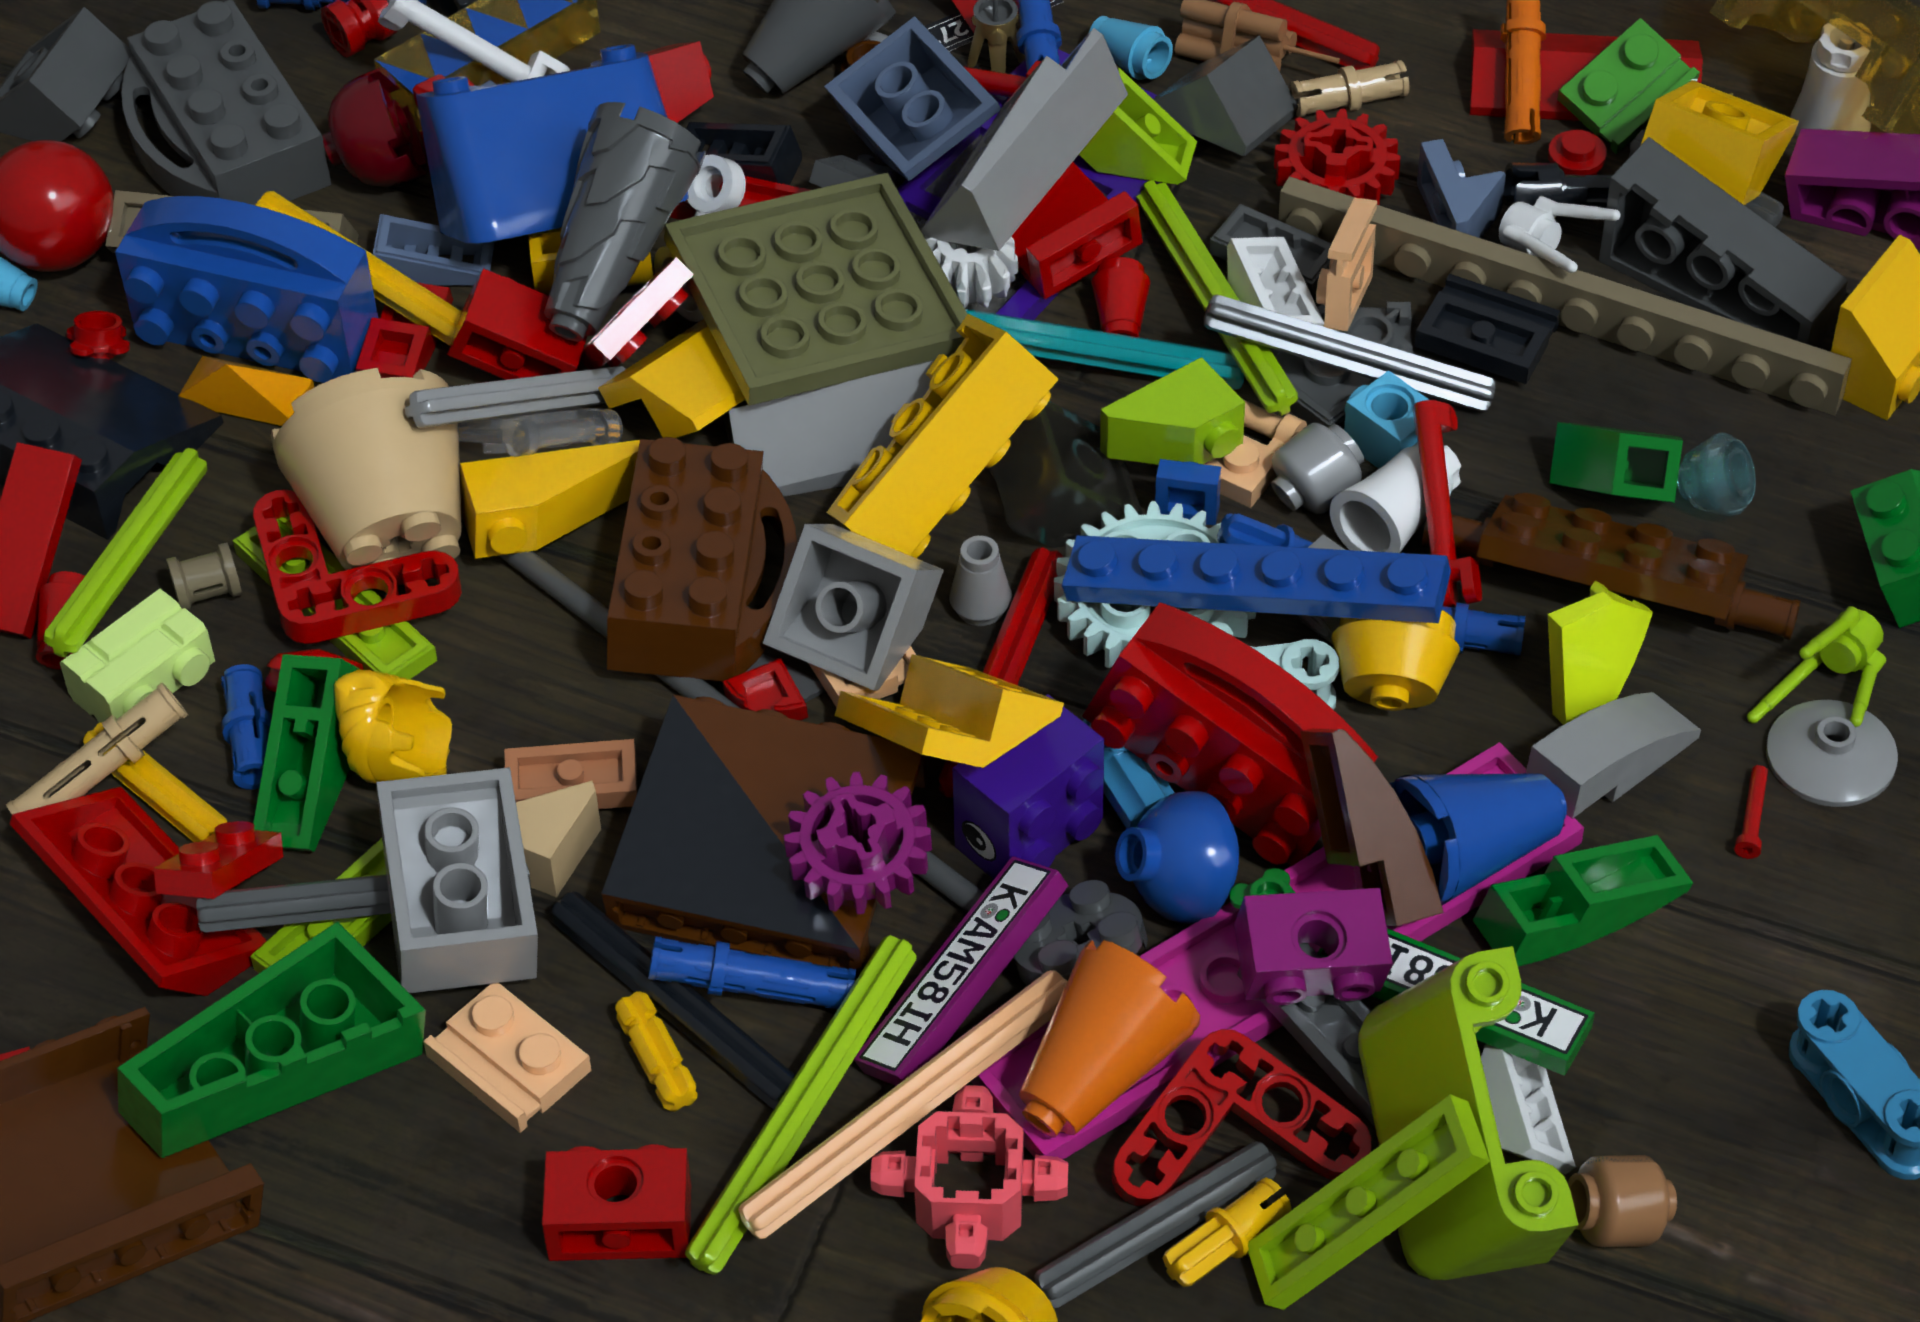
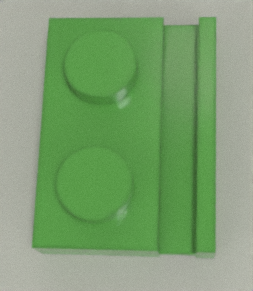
M1640 18L1559 89L1557 100L1598 137L1602 136L1611 145L1610 149L1617 154L1641 130L1647 127L1657 98L1692 80L1697 82L1700 72L1695 67L1690 68L1681 60V54Z

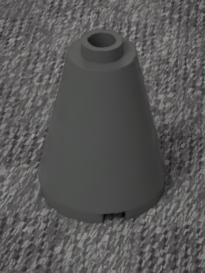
M773 0L742 54L749 63L743 72L764 93L768 94L775 88L784 94L889 23L895 16L896 11L888 0H879L878 3L875 0Z

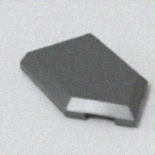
M1387 301L1386 308L1359 307L1348 331H1336L1413 354L1411 302ZM1320 305L1317 308L1324 321L1325 305ZM1270 348L1298 393V401L1290 406V412L1298 418L1305 420L1308 425L1319 423L1329 427L1332 424H1340L1345 420L1346 414L1344 409L1351 394L1358 387L1365 384L1370 385L1375 381Z

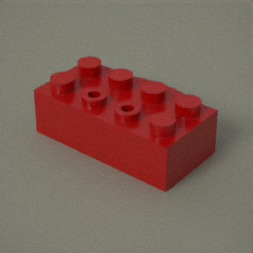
M1159 602L1118 656L1082 715L1083 718L1091 723V728L1104 738V745L1114 749H1120L1124 746L1148 763L1152 771L1163 780L1176 783L1185 791H1202L1217 798L1227 811L1232 824L1253 838V847L1262 858L1274 864L1288 863L1292 866L1308 855L1322 836L1300 731L1312 728L1344 729L1368 754L1373 762L1378 758L1368 744L1338 713L1279 665L1216 626Z

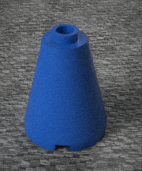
M1539 773L1404 775L1389 783L1417 830L1431 865L1442 905L1557 837L1563 828L1564 819L1567 815V803L1563 792L1548 777Z

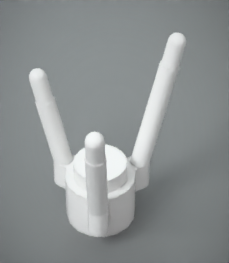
M1540 196L1534 206L1521 201L1514 203L1508 208L1499 226V239L1507 247L1543 258L1569 273H1574L1578 269V265L1564 254L1555 250L1562 234L1561 226L1556 222L1555 217L1563 216L1617 221L1620 219L1621 214L1616 209L1558 203Z

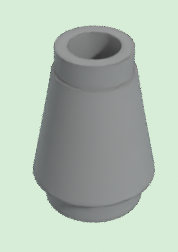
M973 536L963 542L949 594L950 604L958 616L966 623L975 626H986L997 622L1004 615L1012 601V593L999 554L998 545L987 536Z

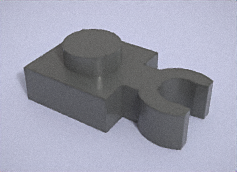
M868 154L859 155L857 161L844 155L815 160L809 182L823 188L888 173L894 185H896L899 173L889 166L873 163L875 157Z

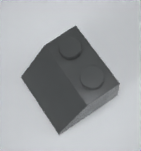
M85 7L81 8L31 45L0 85V133L29 141H62L71 134L77 139L81 138L100 118L101 114L95 108L101 99L105 102L108 101L122 87L124 76L122 71L131 56L130 48Z

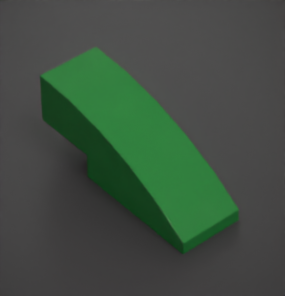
M1658 835L1555 855L1544 874L1492 884L1472 921L1492 949L1513 946L1519 967L1568 952L1614 933L1684 895L1690 890L1693 881Z

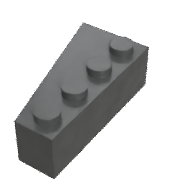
M1648 137L1611 177L1607 208L1618 210L1621 217L1617 221H1604L1599 262L1685 305L1814 347H1818L1837 324L1840 306L1844 303L1848 279L1653 139Z

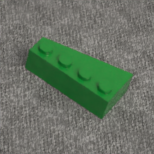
M337 921L117 1067L118 1112L161 1158H164L422 1055L426 1010Z

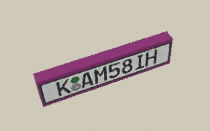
M1014 856L1011 857L859 1050L854 1061L864 1074L897 1086L942 1050L1069 886L1058 870Z

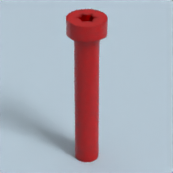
M1761 765L1754 766L1751 771L1742 834L1736 838L1734 847L1735 853L1746 859L1758 857L1761 854L1762 841L1758 835L1768 769Z

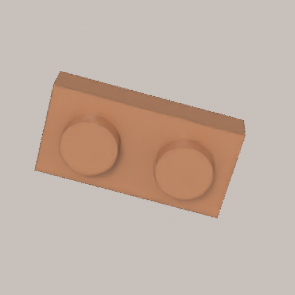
M634 739L504 749L505 768L510 767L516 802L593 781L598 809L632 807L638 793Z

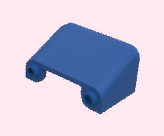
M634 44L611 46L601 49V59L590 63L591 67L488 87L469 86L467 76L450 77L433 81L434 91L416 94L441 234L464 243H485L562 228L574 187L580 153L588 131V123L595 108L599 104L606 102L626 103L620 115L623 118L634 120L639 106L667 117L648 54L636 52ZM687 192L686 195L683 197V199L681 200V202L686 201L687 199H689L688 192Z

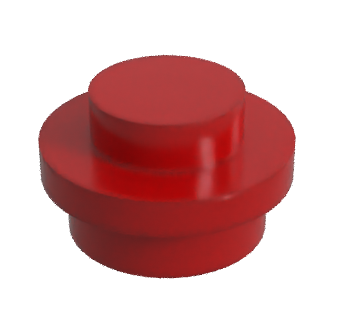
M1569 130L1556 135L1551 140L1548 151L1550 163H1557L1559 168L1564 171V174L1597 175L1598 171L1604 166L1607 155L1604 142L1595 134L1584 130Z

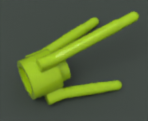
M1853 606L1847 607L1829 627L1801 648L1799 654L1804 660L1747 714L1748 722L1752 724L1757 723L1824 662L1829 669L1840 674H1847L1858 670L1863 671L1849 719L1855 727H1859L1867 710L1877 673L1887 661L1886 657L1877 650L1883 642L1884 635L1880 623L1866 611Z

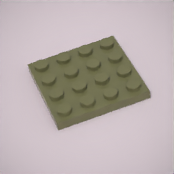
M888 173L665 224L664 241L673 259L677 257L694 274L686 284L749 406L933 360L939 354L949 356L955 353L964 340L956 330L967 316V312Z

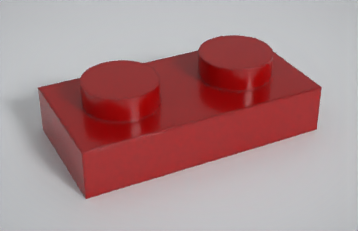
M247 821L220 824L214 828L215 833L200 842L181 846L179 854L153 868L156 894L215 899L227 890L284 857L281 832L255 830L254 824Z

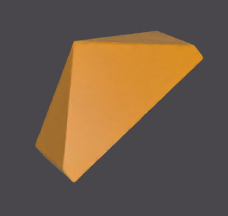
M202 355L178 396L195 401L215 412L283 426L294 414L291 403L299 396L313 389L314 382L306 377Z

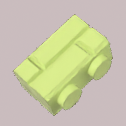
M159 588L82 645L78 652L72 653L62 660L60 666L72 700L88 714L94 715L98 722H104L111 715L118 719L157 689L160 683H164L172 693L183 685H195L206 675L210 665L215 662L208 630L204 623L186 608L182 609L176 600Z

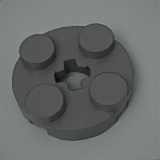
M1089 880L1077 884L1069 894L1062 895L1013 957L1020 979L1028 986L1046 971L1055 970L1068 981L1081 950L1090 940L1094 941L1096 949L1103 940L1113 942L1134 954L1142 946L1146 949L1148 938L1140 910L1128 898L1120 894L1110 893L1108 885L1103 881ZM1087 941L1079 945L1077 944V942Z

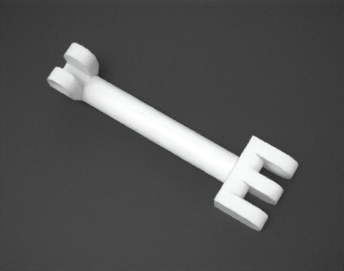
M387 0L389 4L382 10L378 19L382 26L393 31L402 29L410 22L511 82L570 71L568 66L541 50L533 53L528 64H525L418 0Z

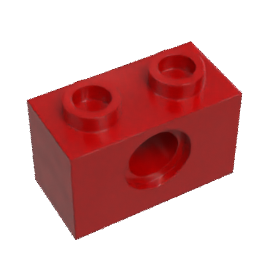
M650 1144L638 1149L599 1150L590 1146H578L568 1151H546L542 1226L549 1261L687 1258L685 1249L690 1243L692 1190L687 1148H669L663 1145ZM617 1195L630 1196L619 1202L606 1201Z

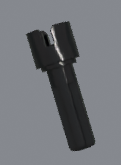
M1508 163L1504 171L1506 176L1503 198L1507 202L1516 203L1523 201L1534 206L1537 199L1543 196L1558 203L1607 208L1610 180L1613 175L1564 174V171L1559 168L1557 163Z

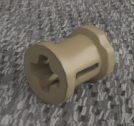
M227 542L219 544L215 552L179 561L175 556L166 558L176 598L182 609L191 610V605L194 602L229 593L232 597L242 595L239 578Z

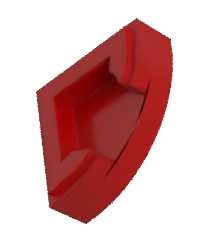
M781 658L722 681L726 698L741 709L751 711L761 709L774 710L790 719L799 721L808 718L807 704Z

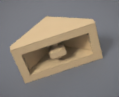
M593 781L516 802L525 861L530 873L531 888L557 898L601 831L597 795Z

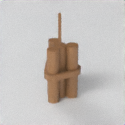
M1208 0L1182 1L1180 15L1184 18L1182 33L1178 36L1175 44V54L1178 56L1205 62L1260 35L1279 72L1281 69V59L1286 53L1291 54L1292 52L1337 64L1340 62V58L1296 48L1297 33L1287 30V20L1252 12L1247 4L1234 1L1228 6Z

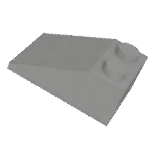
M510 767L376 782L400 984L409 993L537 978L538 932Z

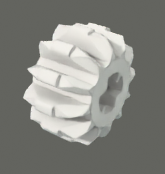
M925 235V240L964 308L969 303L977 302L987 309L992 297H1007L1010 282L1015 281V275L1018 273V255L1015 254V241L1012 236L1000 251L941 241L932 237L928 238Z

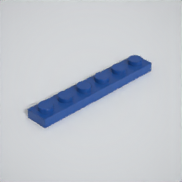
M1077 535L1061 586L1067 601L1143 606H1157L1161 602L1176 608L1439 623L1451 569L1446 555Z

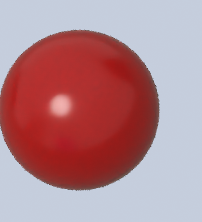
M55 140L30 141L11 149L0 157V252L15 264L40 272H58L71 269L84 263L96 254L107 239L114 200L112 187L100 165L83 150L71 144Z

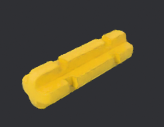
M636 991L629 997L619 999L615 1004L617 1020L625 1035L630 1036L631 1041L629 1043L650 1083L656 1085L657 1089L655 1092L663 1107L671 1112H676L683 1106L692 1105L698 1095L696 1083L688 1068L682 1066L683 1058L662 1019L656 1017L655 1013L657 1010L649 995L642 991Z

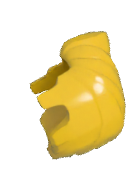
M359 669L345 674L336 680L334 684L336 717L339 722L341 740L343 741L342 751L347 757L350 770L367 783L373 784L381 781L447 774L446 763L450 752L449 743L452 723L451 719L438 710L431 701V698L444 699L446 695L444 688L388 673Z

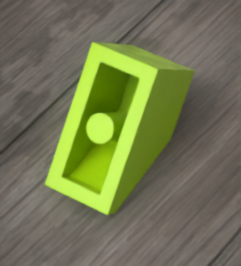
M1118 68L1128 95L1079 155L1100 173L1154 180L1176 185L1184 182L1187 179L1197 140L1124 71Z
M1201 357L1102 408L1100 451L1107 458L1159 465L1160 459L1205 464L1214 458L1227 456L1237 446L1243 444L1245 401Z

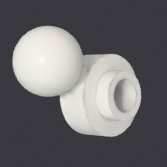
M705 155L699 174L695 177L688 190L689 199L687 200L696 209L694 217L738 207L744 197L746 188L743 170L733 160L717 155ZM723 182L722 189L719 193L720 184Z

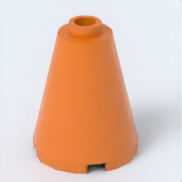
M1105 940L1096 949L1094 941H1088L1076 960L1019 1091V1096L1026 1105L1022 1111L1025 1119L1039 1131L1050 1137L1055 1138L1060 1131L1068 1135L1078 1133L1193 1035L1200 1025V1014L1192 1001L1182 992L1177 1001L1174 1002L1160 987L1167 977L1133 952Z

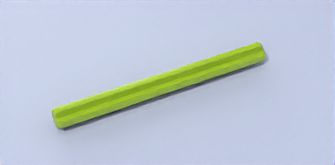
M1154 180L1145 182L1144 190L1137 196V203L1204 311H1206L1213 295H1222L1240 301L1167 184H1156ZM1218 332L1268 413L1278 412L1281 416L1289 413L1290 406L1298 401V393L1270 348Z
M888 935L881 940L685 1249V1255L690 1260V1264L697 1270L716 1275L721 1272L747 1231V1228L740 1219L738 1210L740 1204L784 1172L915 963L916 954L912 950V945L905 939H898Z

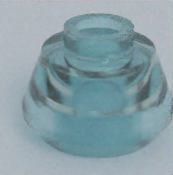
M1720 432L1712 435L1688 451L1679 467L1677 486L1681 496L1685 500H1689L1698 510L1725 516L1740 515L1752 501L1756 488L1754 464L1746 446L1730 434Z

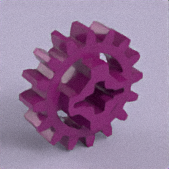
M853 772L850 778V786L840 787L838 782L832 777L825 779L827 794L822 797L807 790L803 794L805 812L790 811L788 819L791 833L784 835L786 857L790 858L791 876L794 881L804 879L805 893L810 900L826 892L829 910L836 912L844 900H852L856 913L864 914L867 900L876 898L884 909L892 907L890 892L895 888L907 895L914 892L912 873H927L928 859L926 852L932 850L931 829L927 827L926 810L923 805L912 806L911 792L908 787L904 786L891 794L888 790L887 776L881 774L872 786L863 785L860 772Z

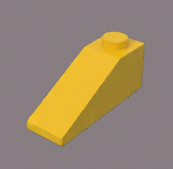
M640 440L460 463L461 515L475 559L536 551L629 501Z

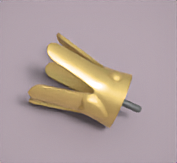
M978 0L973 8L974 16L972 17V22L976 25L968 57V67L972 68L977 64L984 39L988 40L991 71L1005 73L1007 41L1012 43L1019 63L1025 59V55L1019 51L1017 45L1016 22L1019 20V14L1017 13L1018 7L1013 0Z

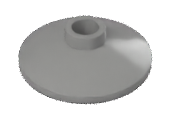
M1813 700L1791 707L1776 719L1768 734L1766 756L1774 776L1791 793L1818 805L1848 807L1874 799L1889 786L1894 777L1898 762L1895 740L1888 728L1868 711H1865L1862 724L1859 727H1855L1849 721L1853 704L1837 700Z

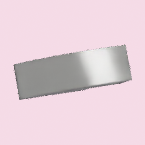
M1654 692L1630 695L1610 701L1580 715L1531 747L1526 773L1543 774L1553 784H1556L1565 796L1567 815L1573 819L1603 796L1611 802L1617 800L1699 739L1701 729Z

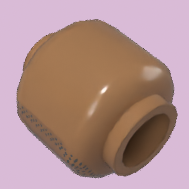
M1592 1156L1581 1165L1578 1173H1574L1568 1181L1579 1224L1576 1229L1580 1230L1581 1235L1593 1246H1650L1662 1236L1667 1222H1670L1676 1213L1677 1194L1675 1187L1670 1180L1666 1179L1661 1167L1649 1156Z

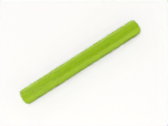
M186 448L183 453L177 452L173 455L45 630L44 642L53 648L55 655L67 657L69 653L79 651L207 472V462L199 458L197 450Z

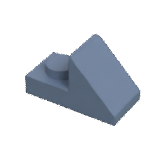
M1443 139L1422 142L1420 145L1417 186L1433 222L1482 238L1501 212L1505 173L1498 171L1466 177L1462 163L1459 160H1452Z

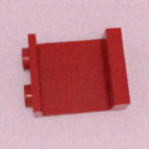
M1074 162L1070 164L1012 235L1015 241V254L1018 255V270L1044 299L1051 297L1094 272L1103 261L1120 257L1143 243L1138 204L1126 191L1108 200Z

